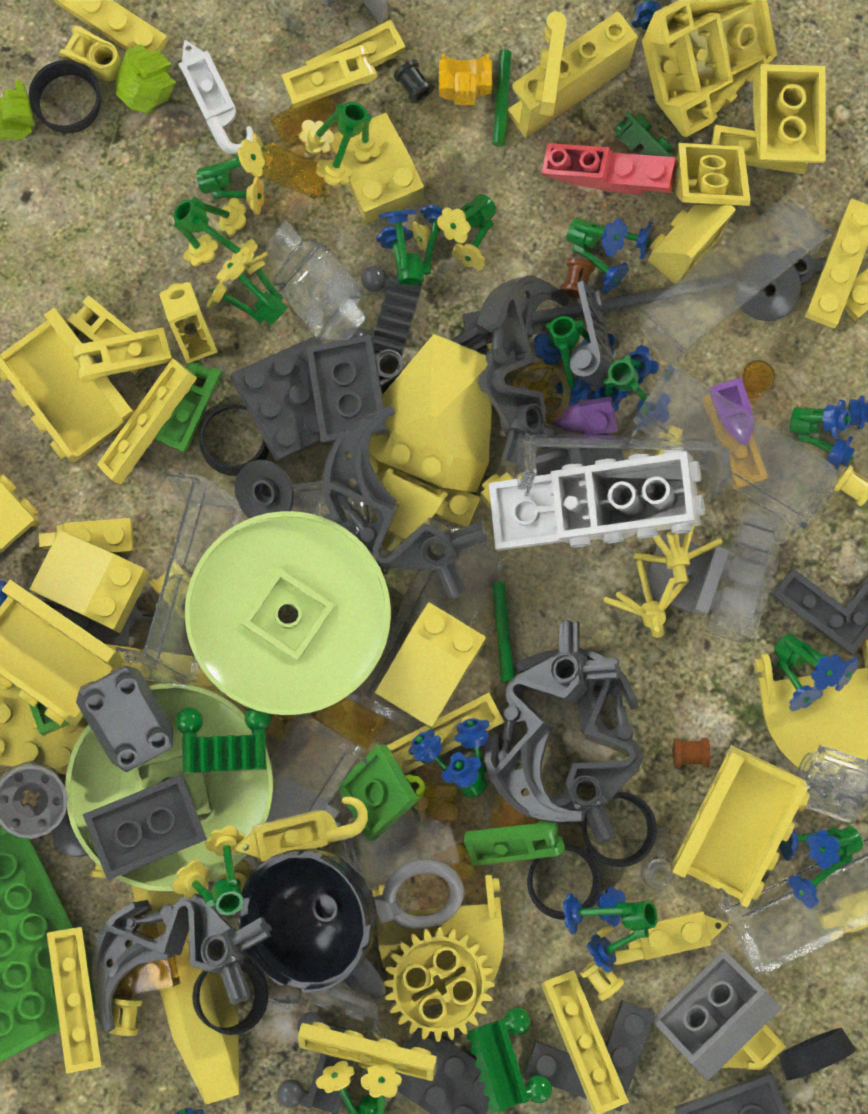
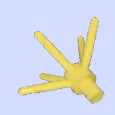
M692 526V532L685 533L682 547H680L679 534L667 533L666 536L670 549L659 534L657 537H653V540L665 556L635 553L633 557L637 560L667 564V569L673 570V576L676 580L675 584H684L688 582L686 567L690 566V560L721 545L723 541L721 539L714 540L688 553L695 527Z
M637 560L636 565L646 603L641 607L620 591L616 593V596L621 601L604 597L603 602L642 616L643 623L651 629L652 636L659 638L665 634L663 624L666 621V615L664 610L684 589L691 578L687 576L688 582L678 584L674 589L676 580L675 578H670L660 602L653 601L642 560Z

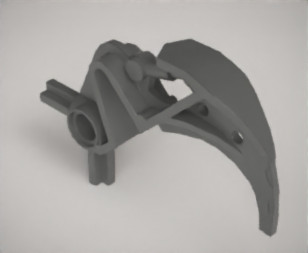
M534 275L515 278L495 288L483 303L477 325L493 332L492 348L486 353L488 365L479 375L478 384L480 390L489 397L498 412L502 430L508 436L501 464L503 466H510L513 469H517L526 441L533 439L545 449L559 444L561 439L555 431L544 424L546 408L542 392L509 386L504 381V376L507 373L534 362L528 334L530 322L537 307L547 299L555 301L561 306H567L569 298L549 282L536 278Z
M389 405L361 418L347 430L344 429L338 436L325 463L323 474L324 500L333 521L338 524L347 522L342 505L349 513L348 516L360 530L361 539L368 543V550L380 567L436 570L448 599L455 598L467 590L454 561L458 559L460 550L488 540L487 531L482 522L479 521L451 532L448 526L428 518L392 552L384 550L383 543L399 504L396 503L397 500L386 490L374 473L370 463L369 442L374 428L384 419L395 414L393 406ZM351 451L353 458H348L346 452ZM350 479H355L357 485L351 484ZM349 497L372 506L376 512L377 521L368 524L360 512L354 509L348 502ZM435 541L442 543L446 549V554L439 556L432 553L430 543Z
M566 620L560 623L559 653L510 680L505 693L509 706L504 712L507 721L502 740H504L503 745L499 734H491L487 737L488 740L485 743V763L492 783L500 795L514 809L529 818L534 817L551 822H582L583 811H570L560 808L552 802L546 793L542 780V761L547 742L554 728L524 700V693L527 690H531L576 704L588 690L589 681L619 679V674H621L618 659L588 661L584 654L579 653L580 623L578 621L571 622ZM574 665V673L565 679V670L569 666ZM526 722L527 733L508 753L517 723ZM528 789L529 794L524 797L523 792Z
M579 648V653L584 654L588 661L607 659L598 653ZM559 649L533 655L515 663V666L519 673L526 671L559 653ZM574 665L569 666L565 670V679L574 673ZM622 671L619 674V679L589 681L588 690L577 703L581 732L585 733V739L624 753L629 758L620 761L573 763L565 787L567 791L550 797L552 802L560 808L570 811L574 809L575 811H583V815L585 814L597 844L608 842L616 837L604 806L638 771L643 758L641 748L632 740L633 730L628 724L626 706H623L622 695L624 694L631 710L639 706L631 685ZM595 685H599L601 687V690L599 692H595L593 690V687ZM609 694L615 697L617 707H615L618 725V727L610 731L603 725L600 717ZM588 785L596 790V795L592 800L583 801L577 796V792L582 786Z
M194 894L189 899L182 896L176 905L167 904L161 910L148 913L152 910L148 900L132 902L115 912L99 932L93 952L91 975L100 1021L104 1032H110L115 1029L111 1002L119 982L129 971L139 965L169 960L170 955H181L188 932L190 965L207 972L221 974L232 1005L248 1000L251 994L240 965L244 963V958L247 955L246 950L269 938L272 929L270 924H266L265 919L261 917L237 931L214 907H207L202 896ZM164 921L167 928L158 938H153L137 931L140 924L146 923L149 925ZM132 941V946L129 947L128 943ZM223 945H224V946H225V953H224V955L222 956V947H223ZM111 960H113V965H112V967L110 966V961H111Z

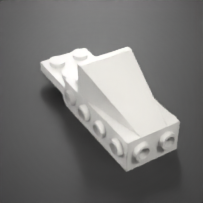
M669 449L663 451L662 455L635 454L629 456V460L615 461V459H602L595 461V465L589 466L568 464L562 466V470L551 471V474L489 483L495 549L500 551L559 542L570 543V547L579 548L590 546V540L601 539L604 543L611 544L622 542L624 539L637 534V538L645 539L657 537V531L671 529V534L692 532V526L701 525L700 516L705 515L704 499L702 495H697L696 482L701 481L699 462L693 461V457L687 451H683V449Z

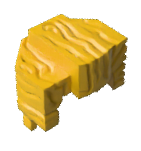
M442 54L441 60H439V97L453 101L454 105H475L476 98L491 93L492 60H489V54L474 60H456Z

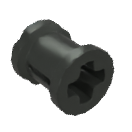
M416 59L407 61L394 73V79L397 82H401L409 93L408 99L412 104L424 100L435 88L433 83L427 81L419 70V63Z

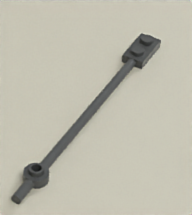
M798 251L788 255L785 260L794 268L795 263L803 264L805 270L803 272L797 271L801 286L810 281L815 272L822 271L827 257L813 260L809 254ZM738 274L603 299L604 308H602V312L735 288ZM582 303L535 311L530 322L528 337L533 335L531 325L552 322L561 316H568L570 318L584 316ZM481 311L463 314L465 331L475 325L485 343H492L493 332H489L477 325Z

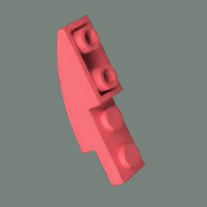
M548 143L541 174L562 182L610 192L643 195L644 191L672 193L678 162L675 157L612 153L609 147Z

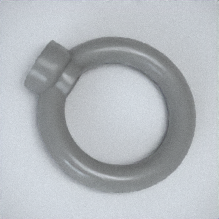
M418 860L397 869L387 880L383 894L374 897L381 924L393 920L400 926L409 929H431L445 923L455 915L462 904L464 888L457 872L447 864L434 860ZM434 874L443 878L449 885L450 897L447 903L437 912L425 916H414L401 910L396 897L401 884L415 875Z

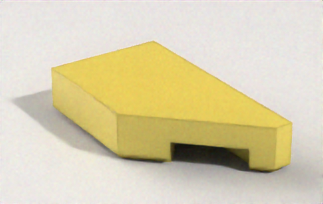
M765 1024L722 1068L762 1070L786 1046Z

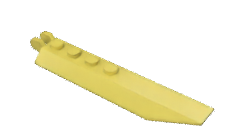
M131 885L135 902L149 901L152 910L148 913L159 911L167 904L176 905L177 901L183 896V894H178L175 891H152ZM164 921L149 925L146 923L142 924L144 934L153 938L160 937L167 929ZM188 932L181 955H170L169 960L154 961L152 964L173 1040L205 1104H210L239 1095V1034L227 1035L219 1033L205 1025L197 1016L193 1006L192 994L194 984L203 970L190 965ZM208 972L200 988V1005L205 1017L212 1025L226 1028L239 1024L236 1007L230 1002L221 974Z

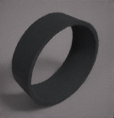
M69 60L52 62L39 70L30 84L29 100L34 114L54 131L60 133L82 131L89 127L98 116L101 106L99 84L94 74L78 62ZM65 75H73L85 79L96 92V102L91 112L83 120L71 125H56L46 121L40 108V99L45 87L52 80Z
M228 404L216 408L206 417L201 427L199 441L201 453L205 461L214 470L225 475L237 476L241 468L245 467L247 463L255 460H265L270 450L262 438V444L257 454L248 462L236 466L221 464L209 455L203 441V434L209 421L218 413L228 409L247 410L246 406Z
M617 792L613 798H621L634 803L645 816L647 836L642 847L635 854L623 859H613L600 854L589 840L586 816L583 821V837L587 848L599 861L614 867H627L640 862L650 853L656 841L657 824L652 810L642 799L630 793Z
M564 844L565 850L580 855L591 869L593 877L592 889L586 901L581 905L582 908H592L601 892L602 878L600 869L588 852L577 846ZM541 858L534 859L527 877L528 892L531 900L545 915L565 920L563 911L547 907L535 894L532 878L534 869Z
M244 959V963L240 967L249 976L253 984L254 1002L247 1017L237 1025L226 1028L212 1025L205 1017L200 1005V988L208 973L207 971L203 970L194 984L192 1000L197 1016L205 1025L219 1033L227 1035L244 1033L253 1028L266 1011L269 999L267 981L258 967L247 959Z
M837 1028L792 1046L780 1053L779 1058L786 1080H793L819 1071L850 1056L856 1051V1048L843 1028Z

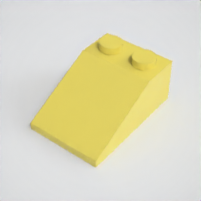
M760 64L753 77V116L759 161L825 163V66Z
M387 113L372 118L369 124V129L384 139V145L380 148L379 157H370L369 160L361 162L355 158V153L352 154L346 149L341 162L352 171L348 186L365 224L379 219L378 215L394 212L396 209L401 210L424 200L423 183ZM340 132L334 134V141L330 144L335 157L343 137Z
M678 144L676 158L678 163L674 187L675 195L682 202L750 206L751 199L744 147Z
M694 205L688 213L682 210L671 222L670 225L674 228L668 235L665 236L661 233L650 245L649 248L652 250L648 262L671 282L678 285L720 239L736 209L732 205Z
M59 530L29 590L121 633L150 573L145 568Z
M428 602L391 663L375 694L432 729L484 646L486 637Z

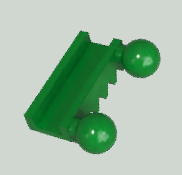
M191 707L182 709L177 714L175 723L177 729L183 733V773L267 770L265 730L272 722V715L249 708L245 713L244 719L246 726L252 730V735L197 737L196 733L203 725L201 713Z
M512 1008L507 1011L504 1019L471 1029L466 1036L467 1040L472 1042L473 1046L470 1052L477 1058L474 1065L481 1071L478 1078L479 1081L485 1084L483 1094L489 1097L487 1107L493 1113L505 1111L509 1107L526 1103L529 1100L534 1103H544L552 1094L550 1081L542 1075L530 1077L524 1085L508 1034L509 1032L512 1035H522L530 1028V1016L523 1008Z

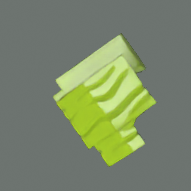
M141 44L128 49L117 71L115 82L116 95L130 109L146 114L152 113L156 106L168 101L169 94H171L177 83L167 73L172 63L159 50L149 52Z
M16 80V90L6 89L3 91V98H0V140H22L32 133L31 127L35 125L29 96L22 81Z

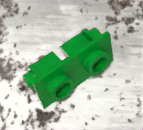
M626 112L625 115L630 120L627 123L622 120L614 128L617 132L616 137L631 152L642 144L645 148L639 155L674 157L671 154L674 147L663 136L657 139L649 131L652 125L640 113L634 116Z

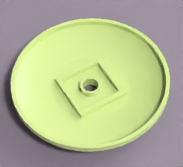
M280 511L255 516L235 525L222 534L207 549L198 562L190 579L185 601V625L189 644L196 661L208 679L221 692L239 704L256 711L274 715H301L319 711L336 704L354 692L367 679L378 663L387 642L391 620V605L387 584L378 563L367 547L355 535L337 523L321 516L296 511ZM284 606H292L297 610L298 618L291 624H285L278 617L279 610Z
M178 683L150 685L149 687L173 728V748L128 772L111 763L89 724L85 727L73 748L67 767L65 790L68 797L67 813L78 841L99 867L102 868L83 814L159 784L167 778L176 777L181 774L184 777L207 839L211 838L210 834L213 830H222L227 826L236 827L238 833H243L246 837L252 831V826L267 822L273 796V773L267 749V770L183 773V733L177 729L175 723L179 711L191 707L201 713L203 725L196 733L197 737L252 735V730L245 724V714L224 697L201 687ZM203 841L116 878L138 888L165 892L174 891L172 885L178 878L177 871L181 867L187 868L188 864L193 860H199L204 867L210 870V877L206 879L208 883L226 874L224 856H217L215 851H208L205 848L206 841ZM247 844L243 845V850L247 849ZM241 852L232 854L233 867L240 863L247 854Z

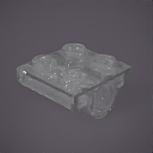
M819 745L815 754L808 752L804 756L799 766L797 777L806 781L807 792L810 793L805 808L854 824L868 802V761L823 745Z

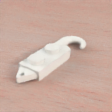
M185 40L182 62L179 63L184 78L217 145L228 154L238 155V148L242 147V143L234 144L230 142L224 130L235 120L237 115L235 105L208 50L203 52ZM248 126L246 128V139L253 142L252 134L254 132L252 127Z

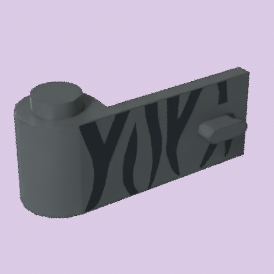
M580 281L577 283L590 343L580 346L573 352L570 358V368L574 374L592 387L601 388L606 386L603 379L608 376L609 367L614 363L602 312L604 304L600 290L595 291L584 281Z

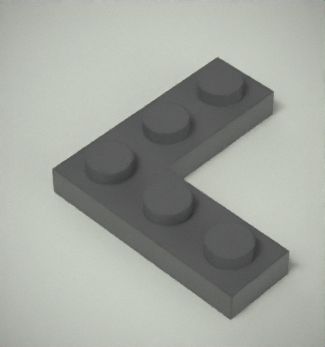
M794 568L789 570L771 594L772 597L850 656L856 653L868 637V577L846 607Z
M621 1000L605 1046L627 1096L655 1013L654 1011ZM535 1040L524 1075L527 1077L534 1075L545 1076L552 1086L587 1099L569 1053ZM623 1105L614 1108V1110L621 1112Z

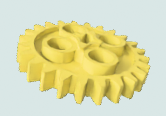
M437 926L435 936H431L428 929L425 928L423 930V938L420 940L415 934L411 933L412 944L408 946L400 941L399 945L403 953L401 955L396 953L390 954L396 965L385 966V970L392 974V978L383 980V983L387 987H392V991L386 993L384 998L385 1000L396 1001L389 1008L390 1013L401 1011L402 1014L397 1020L398 1024L402 1025L409 1020V1033H414L419 1027L421 1028V1037L424 1040L430 1031L434 1032L437 1042H440L442 1032L445 1031L450 1039L453 1040L454 1029L459 1028L463 1034H467L465 1023L469 1021L477 1026L479 1023L474 1016L476 1012L487 1014L486 1009L481 1005L482 1001L493 1000L489 994L485 993L486 988L495 986L494 982L485 979V976L492 973L493 969L491 967H482L481 965L487 960L488 956L486 954L476 956L475 953L480 945L476 942L469 947L466 946L469 936L464 934L457 940L454 928H451L447 936L443 935L441 926ZM449 950L454 955L453 964L446 969L438 967L436 964L438 954L441 951ZM465 967V972L443 983L444 990L439 992L437 988H432L417 1000H412L411 996L434 984L432 979L434 976L438 975L441 979H444L458 968ZM412 968H420L425 974L423 982L416 986L410 985L406 981V975ZM460 981L468 982L471 987L469 995L463 999H457L453 995V988ZM434 998L439 1000L441 1009L436 1015L427 1016L423 1013V1005L428 999Z

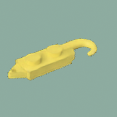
M344 797L342 798V803L351 804L357 810V818L351 824L337 827L331 814L324 810H315L252 826V831L234 850L258 857L259 861L264 862L272 856L286 851L315 849L326 846L329 843L349 839L360 834L366 827L368 811L364 803L358 798ZM244 844H247L246 850L242 849Z
M703 911L658 920L654 928L648 929V937L637 939L628 944V949L615 952L616 962L614 965L644 959L648 960L711 946L710 941L728 923L704 915ZM719 922L720 927L716 928L715 924ZM613 926L602 927L596 934L600 938L605 937L607 933L613 930Z

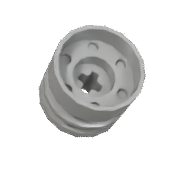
M25 762L14 765L2 775L0 779V824L7 832L20 838L34 839L47 835L60 824L66 813L68 797L63 779L55 769L39 762ZM29 789L32 794L36 792L40 794L36 798L37 804L35 806H31L29 802L22 803L21 800L25 798L24 791Z

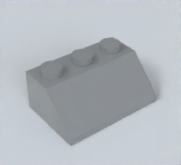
M723 950L653 1018L652 1022L708 1081L781 1008L769 993Z

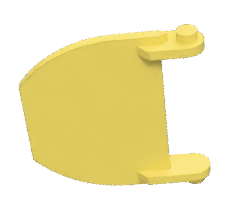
M868 639L862 643L865 668L856 669L849 683L841 691L835 690L836 685L833 687L828 685L826 689L822 690L823 695L819 699L813 701L810 706L796 711L789 709V701L793 698V693L796 691L789 678L773 680L771 660L768 653L761 654L760 659L754 660L756 672H761L762 677L759 678V689L768 732L779 751L802 771L864 763L868 759ZM811 675L797 677L802 686L809 685L811 688L814 687L815 681L811 678Z
M491 874L485 875L487 903L461 905L452 918L439 926L442 927L444 936H447L451 928H454L457 940L464 934L469 936L466 946L469 947L476 942L480 945L475 955L486 954L488 956L487 960L481 965L482 967H491L493 969L492 973L485 976L486 980L493 982L503 955L504 935L500 897L494 898V892H500L499 878L492 879ZM379 885V890H372L373 897L382 895L385 885ZM442 907L404 912L414 916H425L437 912ZM376 913L379 951L385 969V966L396 965V962L390 956L391 953L399 955L403 953L399 942H404L410 946L412 944L410 934H415L420 940L423 938V930L409 929L400 926L393 920L381 924ZM437 927L428 929L431 936H435ZM449 950L441 951L436 958L437 966L444 969L449 968L454 962V955ZM465 967L458 968L444 979H441L438 975L432 978L434 984L411 996L412 1000H417L432 988H437L439 992L444 990L443 983L465 972ZM420 968L410 969L406 975L407 983L413 986L422 983L425 975L424 971ZM386 971L388 977L392 978V974ZM466 981L456 983L453 988L454 997L457 999L466 998L470 993V984ZM431 998L423 1006L441 1005L439 1000Z

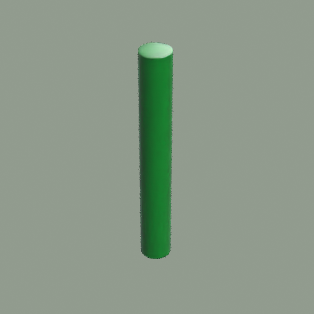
M510 50L499 51L492 142L494 146H505L512 57Z
M493 582L492 589L501 682H507L514 678L506 586L505 582Z

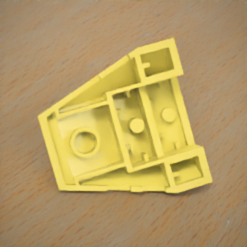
M678 0L654 13L642 39L656 103L684 137H688L710 125L718 117L716 113L727 102L732 103L737 97L736 92L746 82L753 81V77L760 64H769L777 56L767 0Z
M433 334L382 395L384 407L392 405L395 414L386 418L389 433L370 437L369 453L382 463L440 487L477 493L490 461L492 402L480 390L478 384L479 375L488 365L486 355Z

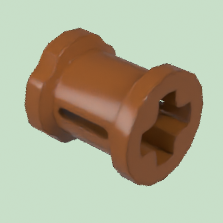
M568 258L566 265L569 268L565 284L561 285L560 291L566 296L580 299L577 283L584 281L588 285L590 273L594 272L595 265L585 259Z
M708 737L701 738V741H680L679 738H673L672 757L674 768H681L682 765L701 764L703 767H709L710 744Z

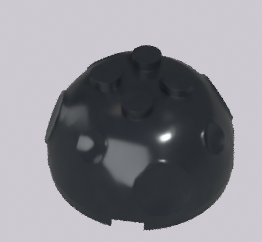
M309 848L290 850L272 856L254 870L241 892L244 909L241 912V917L238 918L239 929L261 917L265 919L266 924H270L272 929L269 938L246 950L251 960L264 975L281 986L287 984L304 989V992H318L341 983L352 975L365 959L374 938L377 909L372 891L369 890L366 884L367 881L338 854Z

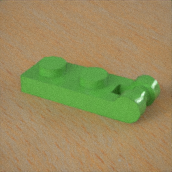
M199 360L188 363L187 369L196 377L205 380L203 387L200 388L192 384L189 392L185 394L171 417L165 422L154 438L155 441L185 454L223 375L222 370L215 367L209 369L202 366V362Z
M540 820L534 824L465 832L464 844L473 866L554 857L562 854L565 850L562 837L557 835L559 831L557 823Z

